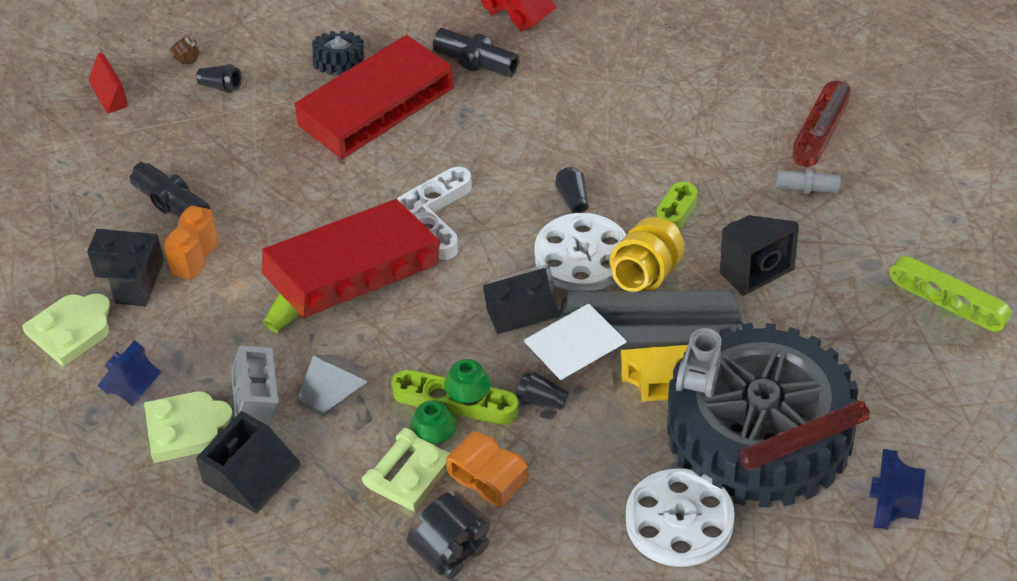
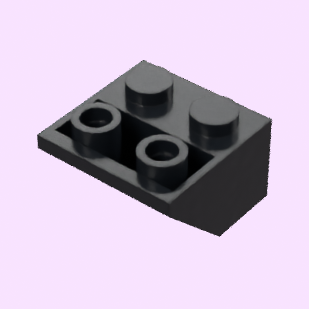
M240 411L196 457L204 484L255 514L264 507L301 466L296 456L267 424L243 411Z

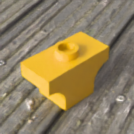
M688 345L621 350L622 382H629L637 386L641 393L642 402L668 400L669 382L673 379V369L677 362L684 360V352L687 350Z

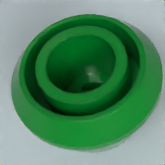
M462 359L454 363L445 378L444 387L447 395L453 400L461 403H473L487 395L491 387V380L479 362L472 359Z
M426 401L417 407L410 421V430L418 438L433 445H438L446 442L453 436L456 431V419L442 402Z

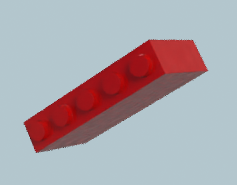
M406 34L295 102L297 124L340 159H344L454 89L452 66Z
M394 199L262 248V274L304 319L438 265L440 240L398 199Z

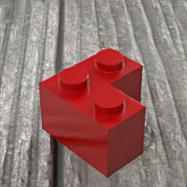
M481 0V4L489 11L491 16L506 9L512 23L518 27L520 32L536 25L557 9L552 0Z

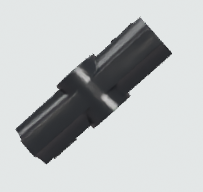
M440 28L436 32L433 41V51L458 59L465 69L473 72L481 67L512 78L520 62L519 54L494 46L492 41L483 34H475L470 38Z
M142 161L133 167V172L129 176L131 184L149 196L153 205L161 213L167 214L172 212L180 218L182 213L190 206L210 209V205L193 194L185 181L175 174L169 177L150 163L145 164Z

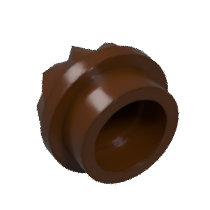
M186 35L170 47L174 54L172 56L174 60L176 59L182 64L196 62L200 52L196 40H191Z

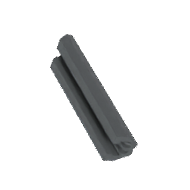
M733 291L567 292L559 311L561 317L557 318L558 321L581 307L590 304L626 340L625 344L613 351L688 345L692 333L698 329L709 328L719 334L720 329L730 327L732 331L742 330V324H744L738 301Z

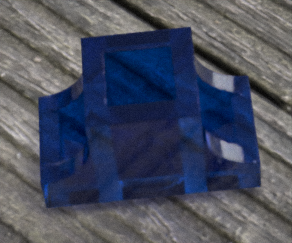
M134 340L122 354L117 351L105 364L104 367L108 369V372L98 387L106 394L113 393L122 397L133 406L162 372L148 360L145 355V348Z
M883 449L879 477L872 476L869 498L876 499L873 528L888 530L891 522L898 518L919 520L923 501L925 469L907 466L899 459L898 451Z

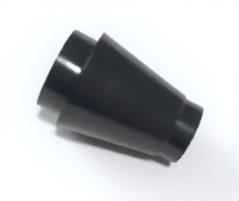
M232 64L199 68L196 80L199 85L231 93L233 90L239 89L242 75L239 68L234 67Z
M567 167L560 170L555 177V187L573 214L585 212L589 205L584 174L579 172L576 167Z
M534 371L532 374L524 372L519 382L516 396L523 399L522 403L562 410L569 391L564 390Z

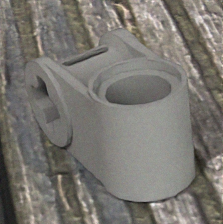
M702 328L692 333L684 360L681 361L676 391L682 392L684 389L703 392L706 397L712 398L721 357V337L715 330Z

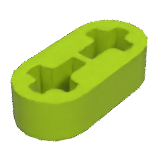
M689 182L673 184L656 210V217L672 221L680 230L697 205V188Z

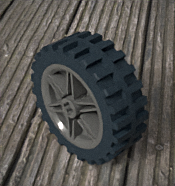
M753 323L742 324V330L732 331L730 327L720 329V366L712 398L706 397L703 392L684 389L682 392L676 391L677 376L681 362H677L673 369V379L669 382L667 435L670 436L669 446L672 454L678 453V465L681 469H691L699 477L705 474L712 478V485L720 489L724 487L729 495L735 497V504L745 506L746 500L759 501V507H770V501L782 500L783 506L794 504L795 496L801 494L808 500L816 496L818 485L821 484L828 488L834 483L836 472L843 473L847 466L848 456L852 454L860 401L857 400V382L850 381L851 369L847 363L838 364L839 354L833 348L825 351L820 347V339L813 335L809 339L799 336L800 330L790 327L788 332L776 330L777 324L766 323V328H753Z

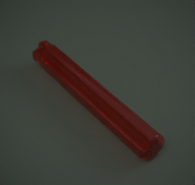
M857 401L740 450L739 461L745 470L756 468L869 420V407L866 406L864 401Z

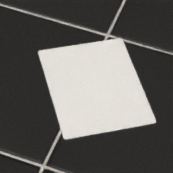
M587 304L524 339V342L562 380L625 344L626 340L590 304Z

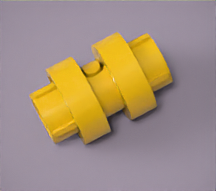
M648 217L639 221L614 247L610 255L612 275L620 288L630 292L654 291L661 285L684 256V240L678 227L672 221L670 222L658 217Z

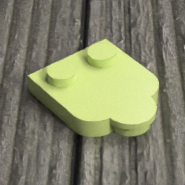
M76 294L67 295L27 321L22 327L24 333L61 366L65 367L108 335L109 325L106 318L109 315L110 302L102 294H90L85 297Z
M201 391L144 402L153 463L201 453L232 421L233 412L230 405L224 401H213L209 394Z

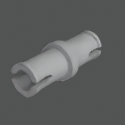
M777 169L775 189L803 190V194H810L811 191L838 194L840 175L813 173L809 169H805V172Z

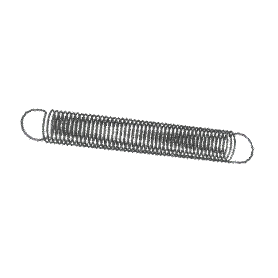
M847 81L842 92L843 95L840 92V84L837 86L813 132H818L816 129L819 127L825 130L822 136L825 134L848 93Z

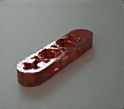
M831 81L823 87L794 141L792 159L797 165L810 167L817 164L849 104L850 87L848 85L846 86L849 89L825 134L823 136L820 135V137L816 135L815 138V135L809 131L813 130L821 117L820 112L825 110L837 86L840 84L841 92L844 82ZM807 146H811V150H808L806 153Z

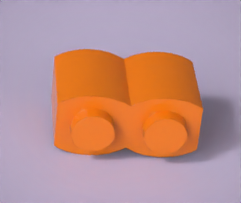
M197 206L188 207L179 218L178 228L168 235L164 249L171 275L192 280L202 271L205 257L215 249L218 243L212 210Z
M472 431L446 457L447 473L461 485L475 490L484 500L500 508L528 481V465L524 458L516 452L500 448L497 441L487 434L483 435Z

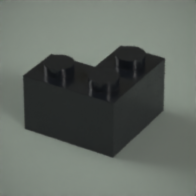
M96 229L87 250L94 276L108 278L115 304L146 307L164 262L158 235Z

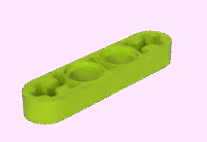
M899 257L889 270L891 280L899 287L993 332L1003 330L1012 317L1010 307L1002 300L912 257ZM929 282L936 284L941 291L933 288ZM958 296L967 299L971 305L962 302Z
M402 370L397 372L391 380L393 397L403 404L418 407L426 401H439L453 415L499 425L512 423L519 414L517 396L507 390L490 387L487 395L480 399L478 403L466 405L453 400L448 395L442 398L430 396V393L436 389L445 390L444 382L446 377L413 370ZM503 405H508L504 408V410H499L503 407Z

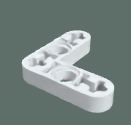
M463 167L450 168L397 198L423 224L428 223L434 226L429 230L437 238L439 237L441 242L439 260L451 259L458 253L456 233L435 212L471 191V173ZM433 192L441 194L438 198L435 199L425 197L427 194Z

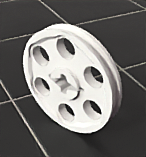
M574 213L561 216L545 225L536 238L534 246L536 267L546 264L549 260L561 261L562 264L560 266L550 268L554 286L566 291L594 292L607 288L614 284L615 280L611 268H605L601 264L605 261H610L612 250L626 236V233L618 224L600 215ZM584 225L590 227L591 230L582 233L576 231L575 228ZM557 236L561 237L563 241L553 244L548 242L547 239ZM605 238H615L618 242L613 245H607L602 240ZM577 272H585L589 277L579 280L574 278L573 275Z
M667 469L651 474L632 490L626 505V528L635 547L653 561L674 567L695 566L716 557L729 543L734 528V506L725 488L722 487L720 489L712 485V478L703 474L699 477L690 469ZM675 482H682L688 486V489L683 493H675L671 491L669 486ZM711 496L717 498L720 504L710 508L704 506L701 500L704 497ZM643 497H653L657 500L658 504L652 508H646L641 506L638 501ZM676 514H683L684 520H677ZM652 526L659 533L655 537L646 538L639 531L643 527ZM708 526H715L722 531V534L711 538L704 535L702 530ZM684 541L691 546V549L686 553H677L671 546L675 542Z

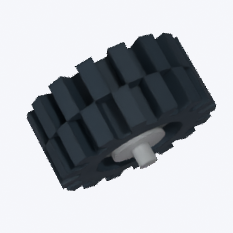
M330 31L329 35L322 33L321 37L316 36L315 40L312 41L314 68L319 69L321 73L327 71L328 75H332L333 72L341 75L342 72H346L364 61L363 38L360 39L359 35L354 36L352 32L345 34V31H340V33Z

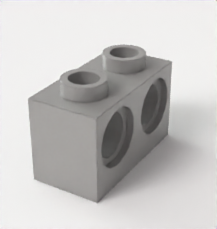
M239 346L231 368L235 417L240 411H243L270 426L278 405L273 348Z

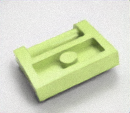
M403 428L397 434L395 444L374 469H369L364 474L362 481L372 491L415 512L447 472L446 457L450 453L418 438L410 429ZM407 450L413 452V455L391 482L384 479Z

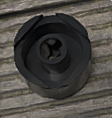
M454 491L455 496L446 492L431 502L418 517L422 522L418 530L415 531L411 527L407 536V544L439 575H444L447 579H452L458 575L464 566L463 561L471 554L475 557L479 556L490 543V540L486 537L490 528L489 519L458 491Z

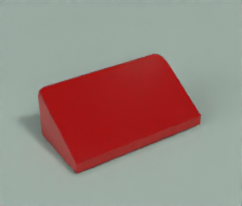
M102 52L98 53L89 76V84L106 113L126 108L128 103L121 81L106 56Z

